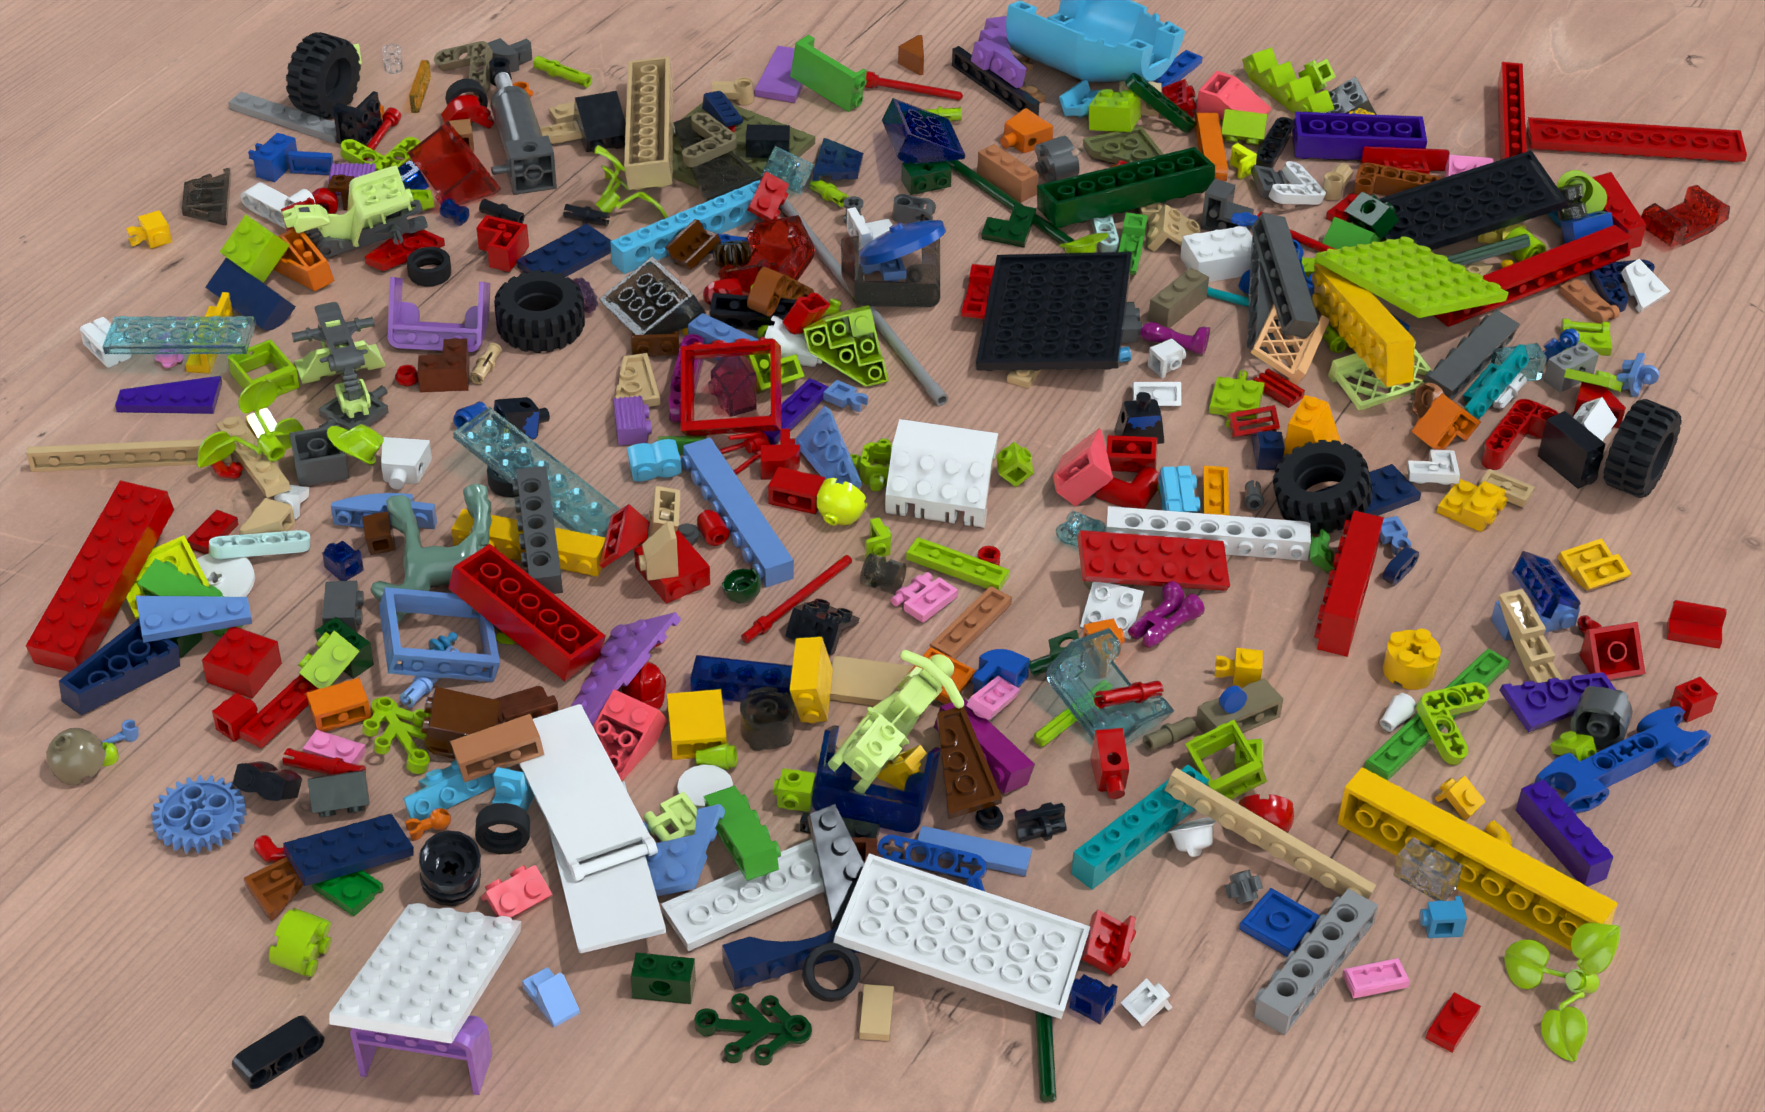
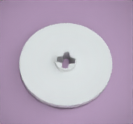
M209 554L197 558L209 584L219 589L224 597H246L250 593L255 582V572L247 558L217 559Z

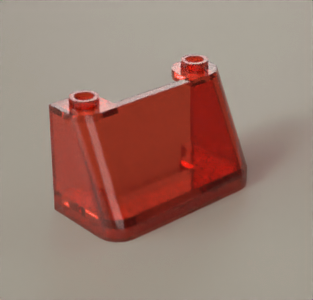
M449 121L407 152L412 159L409 162L417 173L421 171L437 192L435 198L442 207L445 205L449 208L494 195L501 190V187Z
M796 215L754 223L747 236L748 243L753 249L751 261L739 268H734L732 265H724L718 272L720 280L738 279L742 292L746 293L751 292V286L763 267L798 281L815 255L813 242L800 216Z

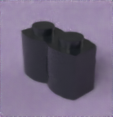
M264 761L237 764L233 784L238 789L244 792H257L261 797L270 801L298 798L302 782L301 776L297 773L285 769L278 770L274 765Z

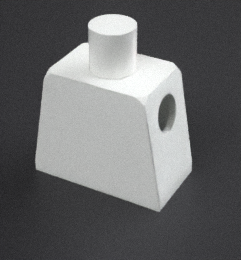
M383 437L384 442L382 443L381 455L383 480L389 482L393 489H402L404 483H419L432 460L430 440Z

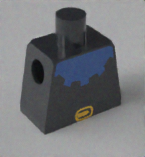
M1139 392L1136 395V400L1123 402L1114 428L1115 435L1157 437V444H1163L1162 414L1157 400L1151 399V395L1147 392Z
M528 397L497 399L494 401L491 438L502 451L534 440L538 436L539 424L550 420L549 411L546 407L539 409Z

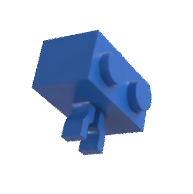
M276 133L264 145L257 143L255 145L256 151L250 149L248 154L249 159L254 160L256 177L276 182L289 169L287 154L289 151H297L296 139L285 134Z
M1597 211L1561 221L1564 244L1613 226L1612 213Z

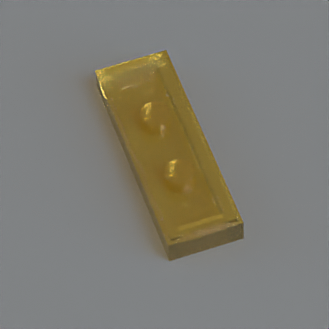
M421 60L409 94L411 113L420 112L431 80L429 60Z

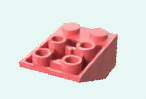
M1216 71L1198 92L1196 112L1218 113L1220 120L1224 119L1225 109L1268 114L1271 111V107L1237 77L1220 71Z
M1100 428L1062 455L1053 474L1056 492L1075 507L1113 479Z
M613 689L593 728L621 781H623L653 748L669 720L658 709Z

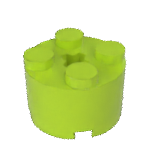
M289 909L275 931L274 936L278 937L276 947L273 945L270 947L269 962L300 975L313 977L318 968L317 959L321 953L326 954L332 942V938L327 936L331 922L300 909Z

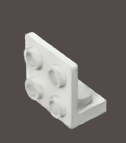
M856 207L847 209V232L858 251L876 237L889 231V227L892 226L889 219L865 223L863 215L859 214Z

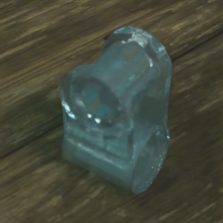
M1072 511L1067 515L1065 523L1060 524L1056 528V535L1062 542L1078 547L1077 534L1080 530L1106 532V526L1101 520Z

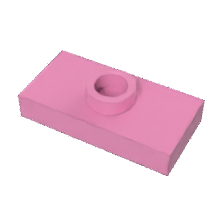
M1399 958L1343 969L1342 974L1353 999L1408 988L1410 983Z

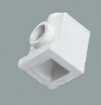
M1173 339L1157 344L1149 349L1148 367L1160 378H1165L1166 373L1181 367L1182 360L1186 358V351Z

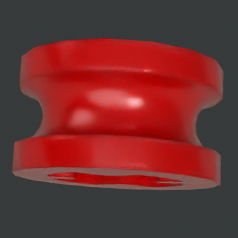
M984 546L978 550V559L1000 565L1001 553L996 547Z

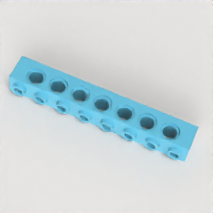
M761 180L752 182L610 241L612 264L623 274H626L669 256L665 248L666 245L694 219L699 220L704 229L721 234L760 218L747 211V208Z

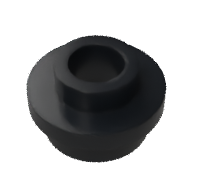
M995 805L977 811L975 822L984 830H995L1002 825L1003 814L999 807Z

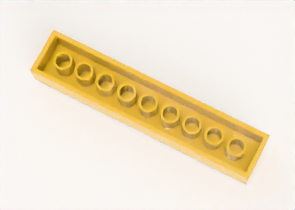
M1361 767L1345 786L1337 822L1338 825L1562 947L1572 951L1571 941L1573 934L1583 924H1612L1618 905L1617 902L1377 774Z

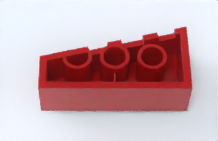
M1612 172L1592 177L1601 184L1607 194V203L1602 211L1611 212L1613 225H1616L1632 236L1631 249L1640 247L1646 223Z

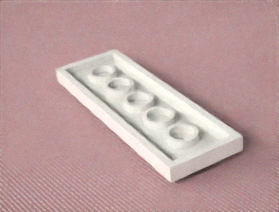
M812 839L782 851L781 857L778 858L779 870L747 881L742 872L738 870L662 903L661 911L686 949L690 951L824 892L822 878L819 875V863Z

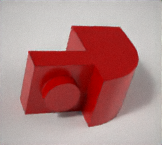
M461 95L454 98L441 114L447 127H449L448 121L470 119L471 123L473 121L488 129H491L494 125L491 111L485 106H481L477 96Z
M790 428L780 429V445H761V480H771L778 467L798 471L800 467V445H795V438H790Z

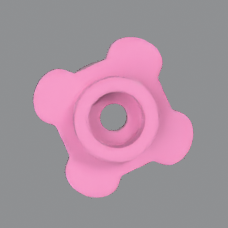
M172 345L160 348L159 354L155 356V360L160 361L165 368L175 366L178 362L184 360V356L178 354V349Z

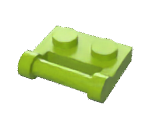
M1566 318L1562 319L1561 333L1565 329H1575L1579 333L1578 343L1583 342L1599 355L1611 356L1610 322L1602 321L1600 324L1575 322Z

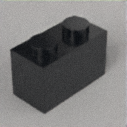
M747 124L746 157L789 158L790 125Z

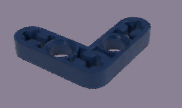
M1636 260L1613 262L1592 270L1589 276L1599 296L1608 304L1616 305L1620 312L1626 309L1629 298L1620 284L1626 282L1619 271H1623L1626 266ZM1641 260L1652 272H1654L1655 266L1652 262L1648 260Z

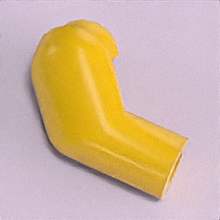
M1495 820L1486 826L1485 831L1491 836L1512 846L1511 835Z

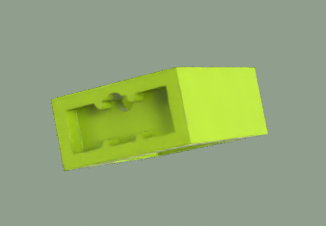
M271 339L227 356L230 373L243 390L251 383L261 379L270 380L277 386V397L300 388L297 369ZM272 363L277 369L253 380L246 374V372Z
M1235 720L1223 723L1217 728L1203 735L1196 736L1191 741L1185 743L1190 759L1197 771L1209 779L1208 787L1230 800L1267 782L1261 763ZM1237 743L1248 764L1212 780L1201 759Z

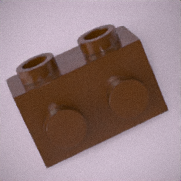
M694 219L665 248L675 264L691 270L709 252L713 251V247L722 240L717 233L704 229L700 221Z
M679 330L632 331V355L647 353L648 356L678 355Z

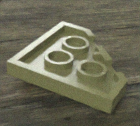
M1142 126L1133 128L1131 132H1112L1083 139V147L1092 158L1115 164L1119 160L1130 163L1163 155V152Z

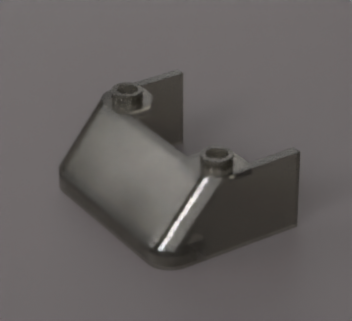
M859 236L841 239V275L854 303L858 306L869 305L870 307L929 308L937 305L940 301V238L922 248V264H912L906 269L905 282L864 281V269L859 264Z

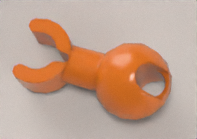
M436 808L430 813L428 818L421 821L416 818L408 819L405 821L407 830L410 831L411 840L420 839L424 831L431 828L444 830L451 823V815L446 809Z

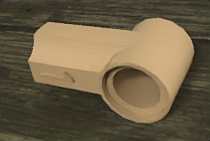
M740 77L735 81L712 82V92L721 91L728 100H736V103L740 105H748L754 101L753 81L751 78Z
M1341 163L1335 166L1331 172L1325 174L1323 189L1326 192L1325 199L1334 201L1341 198L1342 190L1353 176V170L1349 167V164Z

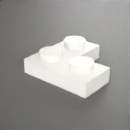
M1430 449L1429 461L1408 460L1407 473L1409 481L1419 484L1426 482L1443 485L1459 484L1460 473L1455 451Z

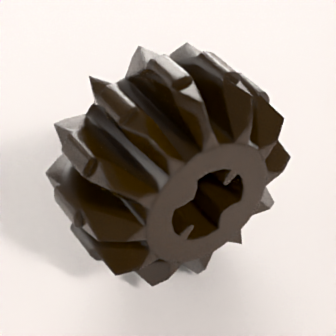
M726 241L717 243L713 247V259L718 267L747 265L751 261V248L747 241Z

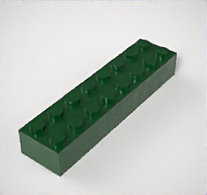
M1196 147L1040 184L1037 185V209L1055 228H1064L1070 224L1084 223L1090 219L1104 218L1110 214L1124 213L1130 209L1147 207V205L1159 202L1164 203L1167 200L1184 198L1195 193H1204L1215 179V164Z

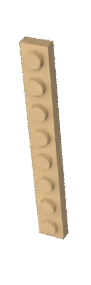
M205 439L27 447L26 455L31 472L197 465L199 448ZM233 454L222 461L224 463H231L233 461Z
M1175 768L1164 791L1171 794L1175 799L1183 801L1195 808L1199 813L1217 821L1224 828L1234 831L1248 842L1256 844L1275 858L1285 861L1299 872L1307 874L1319 881L1323 886L1331 888L1341 895L1349 888L1367 899L1371 896L1376 884L1178 768Z

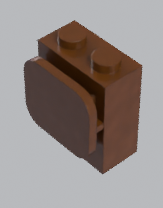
M435 687L433 696H427L424 713H428V717L424 716L421 733H425L424 745L434 755L455 759L450 741L496 726L500 700Z

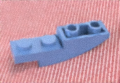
M367 494L345 498L331 504L333 523L335 525L364 528L362 516L388 511L386 500L396 495H405L411 500V507L415 513L418 527L435 529L437 516L435 504L415 502L413 494Z

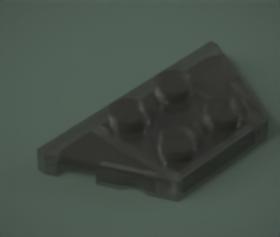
M230 168L223 169L224 174L213 178L211 174H207L201 178L184 182L183 216L227 225L231 186Z

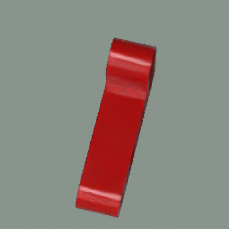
M1529 399L1517 400L1487 439L1481 461L1482 465L1491 470L1501 469L1527 434L1542 439L1546 420L1559 413L1550 407Z

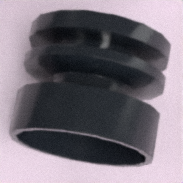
M447 830L430 837L421 848L419 856L420 883L423 892L431 901L439 905L456 906L465 903L477 892L481 880V854L478 845L470 836L460 831Z

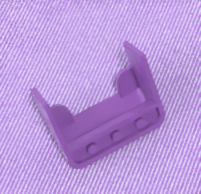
M390 277L389 343L395 348L443 351V339L467 338L469 352L479 350L483 344L489 321L491 283L479 282L478 306H473L467 310L465 324L419 322L420 311L418 307L410 302H402L403 279Z
M468 1016L452 1043L351 1028L350 1030L361 1077H367L377 1046L467 1060L473 1094L480 1095L493 1054L488 1026L480 1017Z

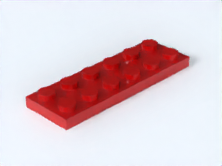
M1080 530L1077 534L1082 581L1164 587L1170 581H1174L1181 588L1227 591L1230 587L1224 541Z

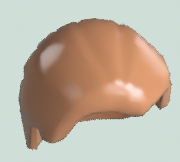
M1427 382L1415 389L1412 412L1418 415V420L1430 409L1433 400L1438 398L1441 393L1444 394L1438 385Z

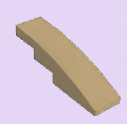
M1519 589L1499 594L1498 599L1507 627L1530 680L1535 683L1547 682L1548 679L1552 678L1563 680L1553 663L1555 654L1544 637L1546 628L1524 590Z

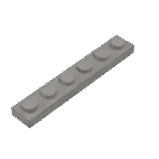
M240 92L228 102L230 110L332 143L337 142L335 121L244 92Z

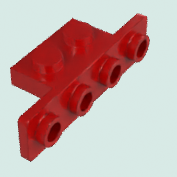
M1363 147L1361 164L1374 163L1429 174L1430 171H1445L1450 152L1448 149Z

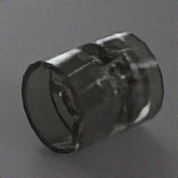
M1582 184L1558 188L1567 200V208L1557 211L1559 221L1573 220L1588 215L1586 202L1582 201V198L1585 197Z
M870 553L863 564L860 583L875 589L880 586L881 591L896 595V591L904 583L906 564L892 559L886 562V557Z

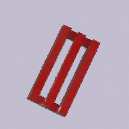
M1269 368L1265 370V374H1259V378H1253V381L1264 383L1263 393L1288 408L1304 397V389Z
M1275 405L1232 412L1227 415L1231 421L1229 424L1230 429L1233 430V433H1231L1232 438L1252 435L1255 432H1268L1280 429ZM1267 412L1271 413V416L1246 421L1237 422L1236 419ZM1265 422H1273V425L1246 429L1239 431L1238 428Z

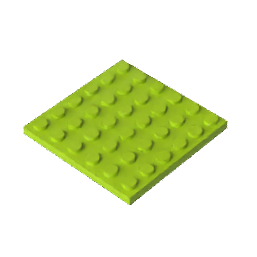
M1401 237L1395 240L1387 239L1383 242L1374 241L1371 244L1365 245L1357 244V246L1353 247L1344 246L1341 249H1327V251L1316 253L1315 262L1417 318L1503 302L1507 300L1509 293L1501 289L1499 284L1484 280L1482 275L1465 270L1463 265L1453 264L1448 261L1446 256L1436 255L1431 252L1430 248L1413 243L1414 240L1409 237Z

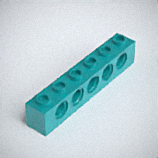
M1186 765L1181 769L1184 773L1208 786L1209 779L1191 766ZM1168 779L1073 852L1071 874L1093 890L1196 809L1181 800L1175 799L1171 794L1164 791L1169 781Z

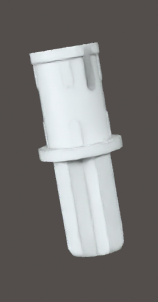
M1519 373L1512 383L1500 394L1499 398L1494 401L1493 407L1495 409L1502 410L1510 400L1518 396V391L1527 383L1526 377H1523L1520 382L1518 381L1523 375L1522 373Z

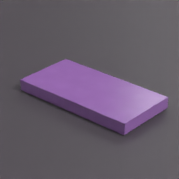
M777 46L755 88L756 97L796 102L803 84L790 77L795 48Z

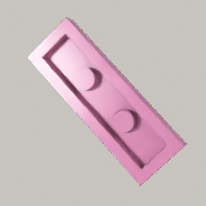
M998 675L971 696L966 706L971 708L978 717L990 720L1016 699L1021 689Z

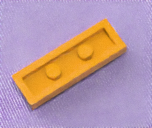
M1203 466V514L1229 516L1228 467Z

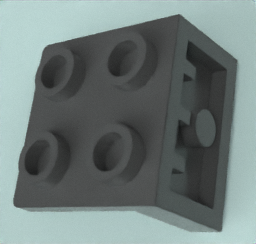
M1356 77L1329 91L1335 109L1327 113L1349 114L1350 111L1362 108L1377 115Z

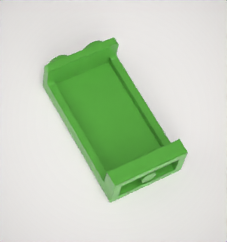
M810 35L796 42L790 77L847 112L855 107H859L864 98L863 91L867 82V70L862 69L859 72H854L814 48L815 38Z

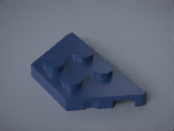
M823 138L812 180L819 181L820 176L831 175V180L858 179L864 153Z

